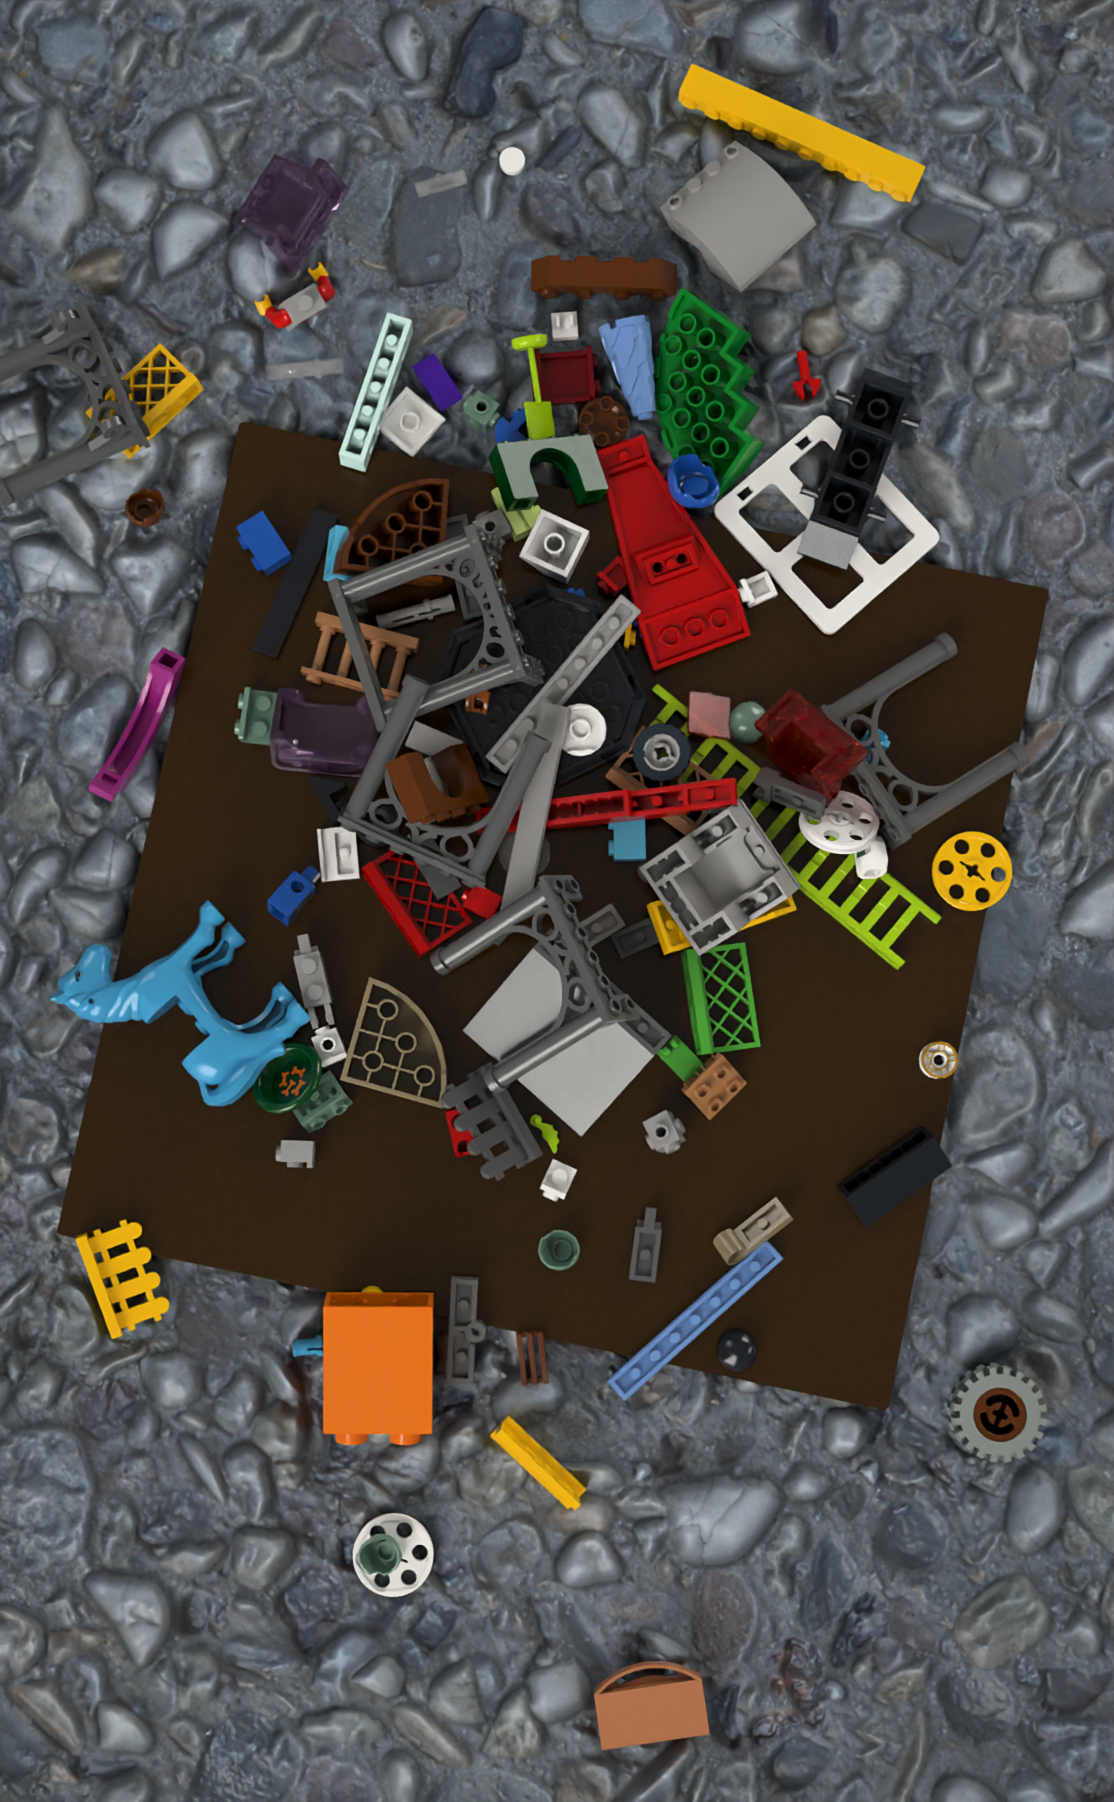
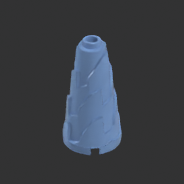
M637 315L615 320L614 328H610L609 323L598 328L599 335L607 356L611 361L617 381L621 385L623 394L629 403L633 417H638L639 421L653 418V413L657 410L654 394L652 338L648 315Z

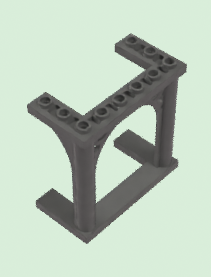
M474 523L464 527L465 533L345 581L338 578L327 581L377 731L380 733L388 720L397 698L389 702L385 701L357 615L361 616L369 613L365 602L366 598L419 577L443 575L464 584L479 602L484 619V634L480 649L473 661L457 675L431 685L415 717L494 687L515 682H524L534 687L544 683L542 676L545 675V670L541 661H537L536 658L523 653L521 645H524L523 637L519 629L515 630L512 621L515 619L514 611L510 604H506L504 595L507 594L502 579L498 580L495 571L498 569L497 562L502 560L500 552L503 551L501 542L497 536L494 537V535ZM468 559H473L475 562L474 571L470 576L463 577L461 574L463 563ZM456 560L454 570L449 571L446 565L453 564L452 561ZM480 574L479 583H481L482 586L480 588H476L474 580ZM487 603H490V610L485 609ZM493 627H498L496 632L501 635V638L492 636L491 629ZM491 643L501 644L505 650L504 655L500 658L492 657L488 653V645ZM485 658L488 662L493 663V665L488 667V664H485L483 667H480V661Z

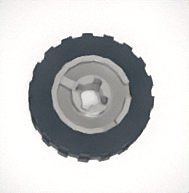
M664 723L653 724L642 730L640 735L637 736L632 750L633 761H635V766L641 774L650 780L659 782L671 781L684 773L690 764L692 755L691 744L685 733L679 728ZM659 748H666V757L661 758L658 756L657 751Z

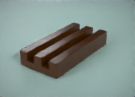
M543 1329L516 1332L522 1386H526L529 1383H532V1385H537L540 1382H543V1384L549 1383ZM534 1336H538L541 1376H537L533 1344ZM523 1337H527L531 1377H527Z

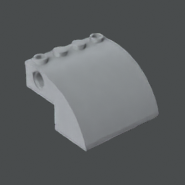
M737 141L728 145L721 154L709 162L702 171L690 179L684 187L660 207L670 229L701 251L709 271L739 292L748 287L816 226L813 217L783 178L758 155Z
M742 799L738 800V806L731 805L639 868L699 956L734 935L750 921L781 903L801 888Z

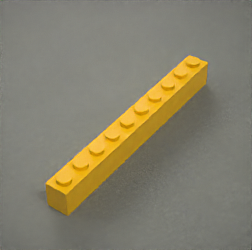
M691 64L679 90L678 101L684 107L692 110L696 108L704 112L711 119L723 120L736 130L743 129L748 131L756 139H766L773 142L781 150L789 149L798 153V156L804 160H814L829 171H839L849 180H859L866 183L872 190L884 191L900 202H911L926 168L922 164L694 64Z

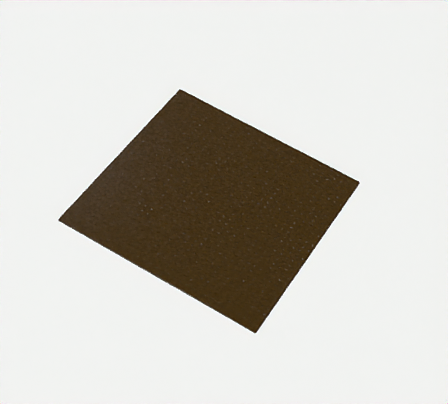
M241 422L238 427L113 982L132 977L147 965L168 956L181 946L197 928L200 917L199 908L208 899L224 916L225 920L215 927V941L212 945L200 951L194 960L208 955L217 947L221 940V928L228 921L246 940L240 947L235 949L233 962L228 966L212 970L201 977L202 988L209 1002L221 1018L236 1025L246 1024L254 1020L267 1007L272 999V988L279 981L296 997L297 1002L305 1009L293 957L295 956L294 951L300 950L297 936L308 933L311 946H318L319 951L322 953L333 999L331 1007L335 1024H328L325 1017V1008L321 1006L315 1008L319 1019V1028L327 1025L331 1029L337 1028L348 1053L369 977L389 984L413 1001L424 1012L435 1028L445 1054L448 1085L453 1083L457 1087L468 1081L465 1077L466 1075L489 1062H492L493 1065L498 1063L470 1038L463 1029L539 941L525 933L514 932L502 942L500 947L494 943L449 974H439L432 966L430 960L431 953L440 947L445 948L486 920L465 909L473 922L421 958H418L361 873L363 866L389 852L390 845L382 847L368 845L360 839L357 833L360 879L322 882L320 876L313 884L315 886L314 896L289 927H286L267 911V900L293 871H297L301 875L310 865L321 874L317 829L341 827V823L336 826L333 824L307 777L312 775L347 784L348 789L331 798L332 801L338 799L341 806L345 807L354 792L381 733L377 731L364 692L321 681V684L306 681V676H303L301 673L302 666L312 668L322 631H320V627L315 622L317 612L339 617L328 583L323 581L327 547L280 655L275 660L254 651L252 648L290 562L268 576L263 569L258 572L250 560L253 557L252 552L249 548L244 550L236 539L240 535L236 527L263 511L293 557L314 507L339 518L337 525L349 527L352 520L369 503L394 487L421 479H449L447 518L466 514L468 524L471 525L476 520L475 517L484 511L491 513L498 509L491 497V491L497 488L498 485L493 473L373 449L366 472L340 464L339 452L343 442ZM534 482L538 498L533 505H539L541 510L543 509L588 530L589 540L568 584L543 574L519 557L529 535L519 541H514L513 537L505 540V544L502 546L503 551L500 552L502 560L497 562L498 569L495 571L498 580L502 579L507 591V594L504 595L506 604H512L526 597L545 584L565 591L570 588H574L575 591L582 589L587 598L600 602L605 613L621 594L632 603L628 585L616 597L611 593L606 595L597 586V574L603 571L617 556L621 557L607 497L603 496L600 502L576 504L572 490ZM688 514L735 583L737 589L741 579H749L765 572L762 566L719 520ZM753 528L774 552L782 551L797 538V536ZM866 551L880 565L892 557ZM684 554L678 555V562H682L684 560ZM804 556L791 567L797 577L828 609L834 608L863 583V578L850 564H848L846 571ZM659 562L653 565L654 571H658L660 569ZM916 562L836 633L829 635L823 633L770 576L778 593L776 597L751 608H748L746 602L742 603L750 636L655 671L651 668L643 639L637 633L635 645H629V651H624L647 697L634 737L642 726L648 728L667 705L664 700L652 691L659 684L761 769L768 767L780 772V777L818 792L839 790L853 793L874 806L870 799L861 793L858 786L859 782L855 776L846 770L844 759L840 753L835 752L831 747L830 738L827 737L820 742L818 737L813 736L810 732L807 719L820 706L824 704L826 706L831 705L929 645L941 633H947L957 646V655L888 696L879 713L878 729L883 731L891 742L885 751L886 756L904 776L914 782L927 786H942L955 781L1004 750L1008 745L1015 741H1020L1048 590L1033 585ZM451 564L446 565L449 571H453ZM443 576L442 583L434 587L401 584L365 599L369 613L361 616L357 615L359 623L379 628L376 615L423 603L424 599L430 601L448 596L449 594L452 595L455 611L433 616L434 619L431 620L425 618L386 629L418 638L420 641L418 653L411 652L410 655H407L397 690L399 693L403 688L402 681L406 674L418 677L430 685L435 684L451 632L482 619L478 618L464 622L455 579ZM487 603L488 609L490 610V609H491L490 603ZM335 632V635H332L322 672L337 676L347 641L344 633ZM622 635L618 640L622 648H624L625 636ZM365 639L370 654L372 648L371 641ZM388 645L382 648L376 669L379 684L384 689L388 687L397 655L396 648ZM352 658L347 679L361 682ZM245 687H251L252 690L279 694L272 746L241 742L238 739V735L235 734L236 719H241L242 709L238 708L239 695L244 693ZM748 701L756 702L762 706L768 715V728L761 738L751 744L739 743L731 737L727 730L729 714L739 704ZM874 703L856 714L869 718ZM446 706L415 717L409 728V732H411L415 721L463 741ZM675 711L665 724L681 729L688 720ZM853 722L851 724V732L860 741L868 728L859 722ZM695 728L688 736L692 749L691 757L708 738L698 728ZM409 735L405 736L396 758L403 754L418 752L405 746ZM716 744L698 766L711 775L728 753ZM421 753L423 759L430 757ZM621 755L554 788L552 799L622 790L605 777ZM633 757L626 758L620 766L627 773L639 772ZM736 761L721 779L735 778L738 784L748 770ZM695 770L687 778L686 781L688 783L697 782ZM1013 771L912 834V838L892 851L890 847L886 846L888 856L886 872L941 916V919L935 924L919 911L889 947V949L905 961L898 970L799 889L792 894L797 910L741 930L716 945L721 946L745 942L761 1047L720 1052L747 1084L711 1120L680 1090L683 1087V1081L657 1054L653 1056L582 1136L576 1133L520 1081L515 1080L510 1083L507 1091L543 1155L517 1169L516 1165L503 1171L505 1177L498 1181L495 1177L486 1179L480 1173L481 1166L486 1163L482 1153L476 1156L456 1157L446 1119L445 1107L442 1109L342 1081L340 1078L346 1059L325 1068L322 1067V1075L330 1070L353 1103L345 1112L334 1116L321 1129L314 1130L311 1133L301 1125L293 1111L278 1114L267 1112L260 1107L252 1093L253 1085L242 1097L232 1104L225 1106L207 1105L201 1095L198 1081L186 1071L182 1062L209 1036L207 1034L204 1035L195 1025L197 1021L195 1016L187 1015L176 1003L165 1014L149 1024L142 1019L139 1021L131 1019L126 1022L114 1023L104 1022L57 1232L59 1235L76 1238V1236L87 1232L88 1237L91 1238L95 1236L94 1230L100 1229L101 1233L120 1227L119 1221L126 1219L127 1223L138 1222L142 1226L141 1235L133 1240L136 1248L147 1247L151 1251V1255L325 1292H362L368 1286H376L382 1292L434 1293V1315L448 1318L450 1316L452 1276L479 1277L477 1319L482 1320L486 1326L514 1332L543 1329L544 1338L633 1357L735 1265H728L713 1244L714 1238L726 1229H736L763 1206L777 1197L794 1219L768 1239V1242L784 1259L667 1364L886 1410L890 1404L933 1180L867 1227L858 1219L837 1185L922 1125L934 1135L939 1145L941 1144L954 1072L946 1078L934 1079L928 1077L919 1067L918 1058L921 1050L933 1042L948 1043L955 1049L957 1054L959 1052L987 908L977 911H966L947 903L934 886L932 864L938 849L948 839L963 832L985 833L1000 842ZM699 773L700 781L707 780ZM640 775L633 776L638 781H640ZM643 775L644 785L649 789L660 787L659 781L650 780ZM876 775L885 789L893 781L891 777L887 780L884 776ZM385 777L375 798L389 796L385 785ZM481 780L490 800L481 805V808L492 807L502 786ZM668 781L663 782L664 787L672 785ZM754 781L739 798L743 800L749 810L758 801L753 796L754 791L759 787ZM895 786L893 788V796L902 806L909 805V790L901 786ZM918 793V802L916 806L922 804L934 795H924ZM771 801L756 818L764 833L787 806ZM849 803L841 804L845 808H853ZM702 810L689 812L687 816L696 822L701 816ZM798 811L795 812L771 841L779 855L784 852L801 831L799 827L800 812ZM466 813L455 819L450 817L441 822L436 820L430 824L441 827H462L476 822V813L472 815H467ZM708 814V816L705 818L702 824L710 820L712 817ZM376 815L377 818L385 821V818L383 816ZM402 817L400 834L407 836L411 833V830L405 825L407 819ZM662 818L645 819V861H650L685 835ZM879 818L880 828L885 824V822L883 821V819ZM859 819V821H860L861 823H864V824H870V823H871V822H870L869 820H867V819ZM608 824L545 830L533 889L538 886L539 877L542 875H572L579 884V891L583 898L580 901H570L576 909V916L580 923L611 903L625 923V926L617 932L650 918L646 905L659 901L660 898L650 883L646 884L639 878L637 867L641 862H614V856H609L608 840H613V830H608ZM477 831L469 833L474 847H476L481 836L477 835ZM516 833L505 834L485 875L486 884L484 887L501 897L504 894ZM437 835V839H434L439 849L440 840L443 835ZM461 835L451 837L445 843L446 849L456 855H463L468 850V844ZM858 835L850 836L854 840H862V837ZM806 840L787 864L799 874L820 848ZM964 840L956 841L954 846L959 854H966L969 849L967 842ZM985 843L981 846V854L984 857L991 858L994 855L995 850L991 844ZM405 852L402 855V859L414 861L410 854ZM831 852L808 879V882L820 891L849 854ZM397 853L392 857L399 858V854ZM386 860L379 867L384 874L395 876L398 862ZM947 860L941 861L939 871L944 875H949L953 871V865ZM401 863L398 877L413 880L416 866ZM856 864L828 897L838 907H841L863 880L857 875ZM975 865L971 867L966 866L968 877L973 875L978 877ZM993 868L992 871H991V877H992V879H993L994 868ZM418 869L416 881L427 883L420 869ZM457 877L462 886L453 893L461 905H463L464 901L461 900V897L467 885L462 883V878ZM878 878L848 915L861 924L890 889V886ZM388 879L393 886L394 880ZM397 881L395 890L399 896L409 898L412 884ZM954 884L950 887L949 894L954 899H960L963 896V889L961 886ZM415 885L413 899L428 902L430 888ZM984 888L977 889L975 892L977 901L981 903L987 902L989 892ZM299 889L293 890L296 893L302 892ZM433 893L431 902L446 905L447 896L437 900ZM898 895L869 932L881 941L911 904L901 895ZM403 901L406 907H408V902ZM450 901L449 906L455 907V906L452 904V902ZM412 903L410 913L415 918L424 919L427 906ZM430 907L427 920L442 923L445 909ZM448 910L446 924L458 926L464 922L459 912ZM549 914L543 917L542 926L544 933H547L550 928L554 930V922ZM533 915L519 925L532 927ZM418 923V925H419L420 928L422 929L423 924H422V923ZM426 924L425 935L430 942H433L440 937L441 927ZM445 928L444 934L450 931L451 929ZM611 936L591 947L599 958V965L604 975L623 993L628 994L641 1009L672 1036L669 1040L676 1035L695 1054L680 953L686 949L664 955L661 945L658 943L624 959H620ZM739 949L729 950L724 957L734 967L740 961ZM719 951L716 953L721 956L724 951ZM710 953L701 954L702 965L710 971L718 959ZM721 962L713 974L725 982L732 970ZM735 974L728 985L740 993L744 987V980ZM711 977L705 983L706 991L713 997L722 986ZM724 989L717 1000L729 1008L736 996L727 989ZM739 1000L732 1011L744 1019L748 1013V1006ZM714 1003L709 1009V1016L718 1023L725 1011ZM728 1015L721 1026L733 1034L740 1022L731 1015ZM311 1021L301 1026L293 1037L285 1039L283 1043L291 1041L306 1042L315 1048L311 1038L316 1036L315 1030L319 1028L313 1029ZM743 1026L736 1035V1038L744 1044L752 1043L751 1031ZM719 1029L713 1035L714 1048L723 1047L729 1039ZM326 1040L323 1044L326 1050L332 1049L333 1042ZM732 1041L729 1046H731V1045H738V1044H737L736 1042ZM712 1054L700 1055L697 1058L704 1064ZM941 1055L934 1057L936 1065L943 1064ZM209 1085L210 1089L215 1090L218 1087V1085ZM476 1095L464 1101V1104H469L470 1110L481 1104ZM664 1110L672 1112L674 1118H678L685 1129L683 1136L686 1141L680 1143V1148L670 1154L651 1149L645 1138V1135L648 1133L642 1123ZM531 1115H539L542 1119L541 1123L552 1125L553 1129L558 1131L557 1138L560 1142L557 1144L556 1153L552 1152L550 1146L542 1137V1131L529 1123ZM489 1118L477 1124L481 1134L494 1128ZM281 1140L316 1141L315 1168H307V1162H303V1167H287V1162L276 1161L277 1145H281ZM503 1142L490 1148L494 1157L507 1151ZM553 1159L577 1170L565 1198H558L557 1202L543 1196L544 1190L540 1189ZM646 1206L657 1208L655 1222H661L662 1229L655 1283L628 1279L635 1226H637V1219L644 1220ZM553 1230L568 1231L576 1237L579 1243V1259L568 1269L560 1271L550 1269L541 1261L538 1254L541 1238ZM127 1242L114 1246L129 1250ZM741 1328L747 1330L755 1339L757 1346L756 1360L746 1371H730L725 1369L718 1360V1339L728 1329Z

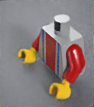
M318 262L319 266L315 270L308 268V272L317 284L308 286L283 301L277 308L272 306L268 295H263L264 300L261 302L254 300L259 314L265 315L277 328H287L290 332L330 308L328 302L334 298L335 291L322 263Z

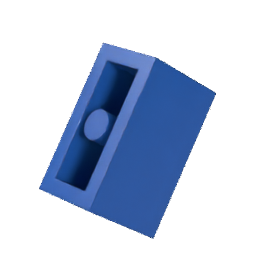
M263 511L236 527L240 534L236 539L244 550L250 549L253 554L250 560L258 572L263 569L268 576L291 561V553Z

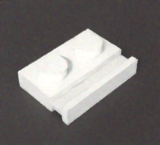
M342 827L317 829L321 881L360 879L356 831L355 833L350 832Z

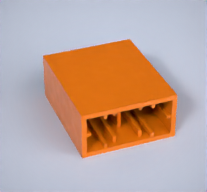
M326 1293L323 1306V1434H336V1442L344 1445L363 1444L368 1441V1434H389V1441L391 1443L412 1445L421 1442L422 1434H432L434 1293Z

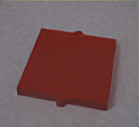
M689 691L687 734L704 736L706 739L716 738L728 741L730 739V698L716 696L711 692L704 694Z

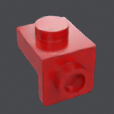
M617 556L603 571L597 574V586L606 595L611 593L616 597L628 585L620 556Z

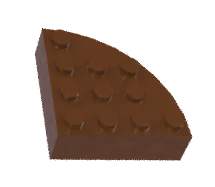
M428 478L408 482L390 489L369 503L352 520L343 534L336 552L333 574L355 577L445 541L449 479ZM443 575L423 576L404 584L434 587L442 583Z

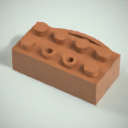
M666 1661L640 1662L614 1672L597 1687L593 1688L602 1750L710 1734L700 1672H696L688 1667ZM663 1668L677 1671L675 1676L645 1675L628 1680L622 1684L616 1683L618 1678L642 1669Z

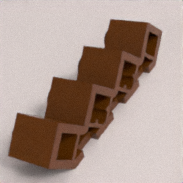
M548 255L532 260L531 291L541 294V297L546 299H553L558 294L569 292L577 295L582 300H589L594 295L605 293L614 296V299L618 301H626L631 296L642 294L650 297L651 301L662 302L667 297L676 295L677 265L661 258H649V263L633 261V257H612V261H598L597 256H576V259L571 261L560 260V255Z

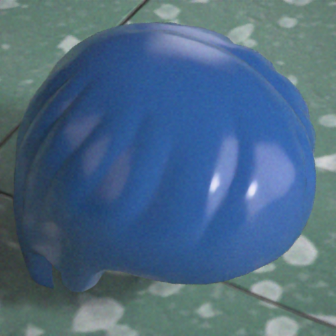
M682 455L671 462L667 474L668 487L673 499L677 503L687 508H705L717 500L720 493L719 482L710 465L705 466L702 464L698 455Z

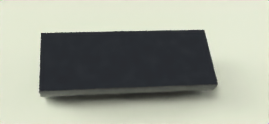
M922 1125L838 1184L837 1187L858 1219L867 1227L947 1171L952 1165L934 1135Z

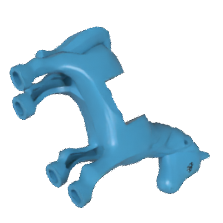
M208 899L199 908V924L190 937L171 954L147 965L132 977L112 982L110 975L112 955L109 948L101 944H93L87 947L77 965L59 978L58 992L50 996V1000L56 1001L59 1004H65L81 1019L90 1020L97 1024L102 1022H126L131 1019L135 1021L142 1019L149 1024L161 1017L177 1003L187 1015L195 1016L197 1019L195 1025L204 1035L207 1034L209 1036L182 1062L186 1071L198 1081L203 1100L209 1106L229 1105L242 1097L255 1083L266 1064L270 1060L283 1056L286 1053L283 1041L293 1037L301 1026L307 1024L312 1019L297 1002L296 997L281 981L272 988V999L265 1010L254 1020L246 1024L236 1025L220 1017L202 988L201 977L212 970L228 966L233 962L235 949L240 947L246 940L228 921L221 928V940L217 947L208 955L194 960L200 951L212 945L215 941V927L225 920L224 916ZM209 1085H218V1087L212 1090Z

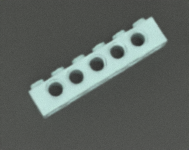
M387 312L339 452L340 464L366 472L413 334V325L410 319Z

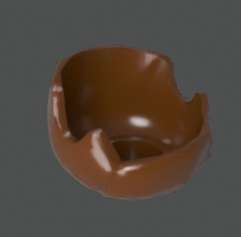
M142 488L138 492L131 494L126 500V515L137 526L149 527L156 525L164 516L165 501L158 489L150 491Z

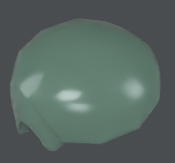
M748 701L739 704L732 710L727 719V730L731 737L739 743L751 744L756 742L764 735L768 728V715L764 708L756 702Z
M553 1230L541 1238L538 1254L541 1261L548 1268L560 1271L570 1268L577 1262L580 1255V1246L576 1237L570 1232Z
M388 1534L373 1535L362 1544L358 1553L359 1565L368 1575L378 1573L386 1576L398 1568L403 1557L400 1544Z

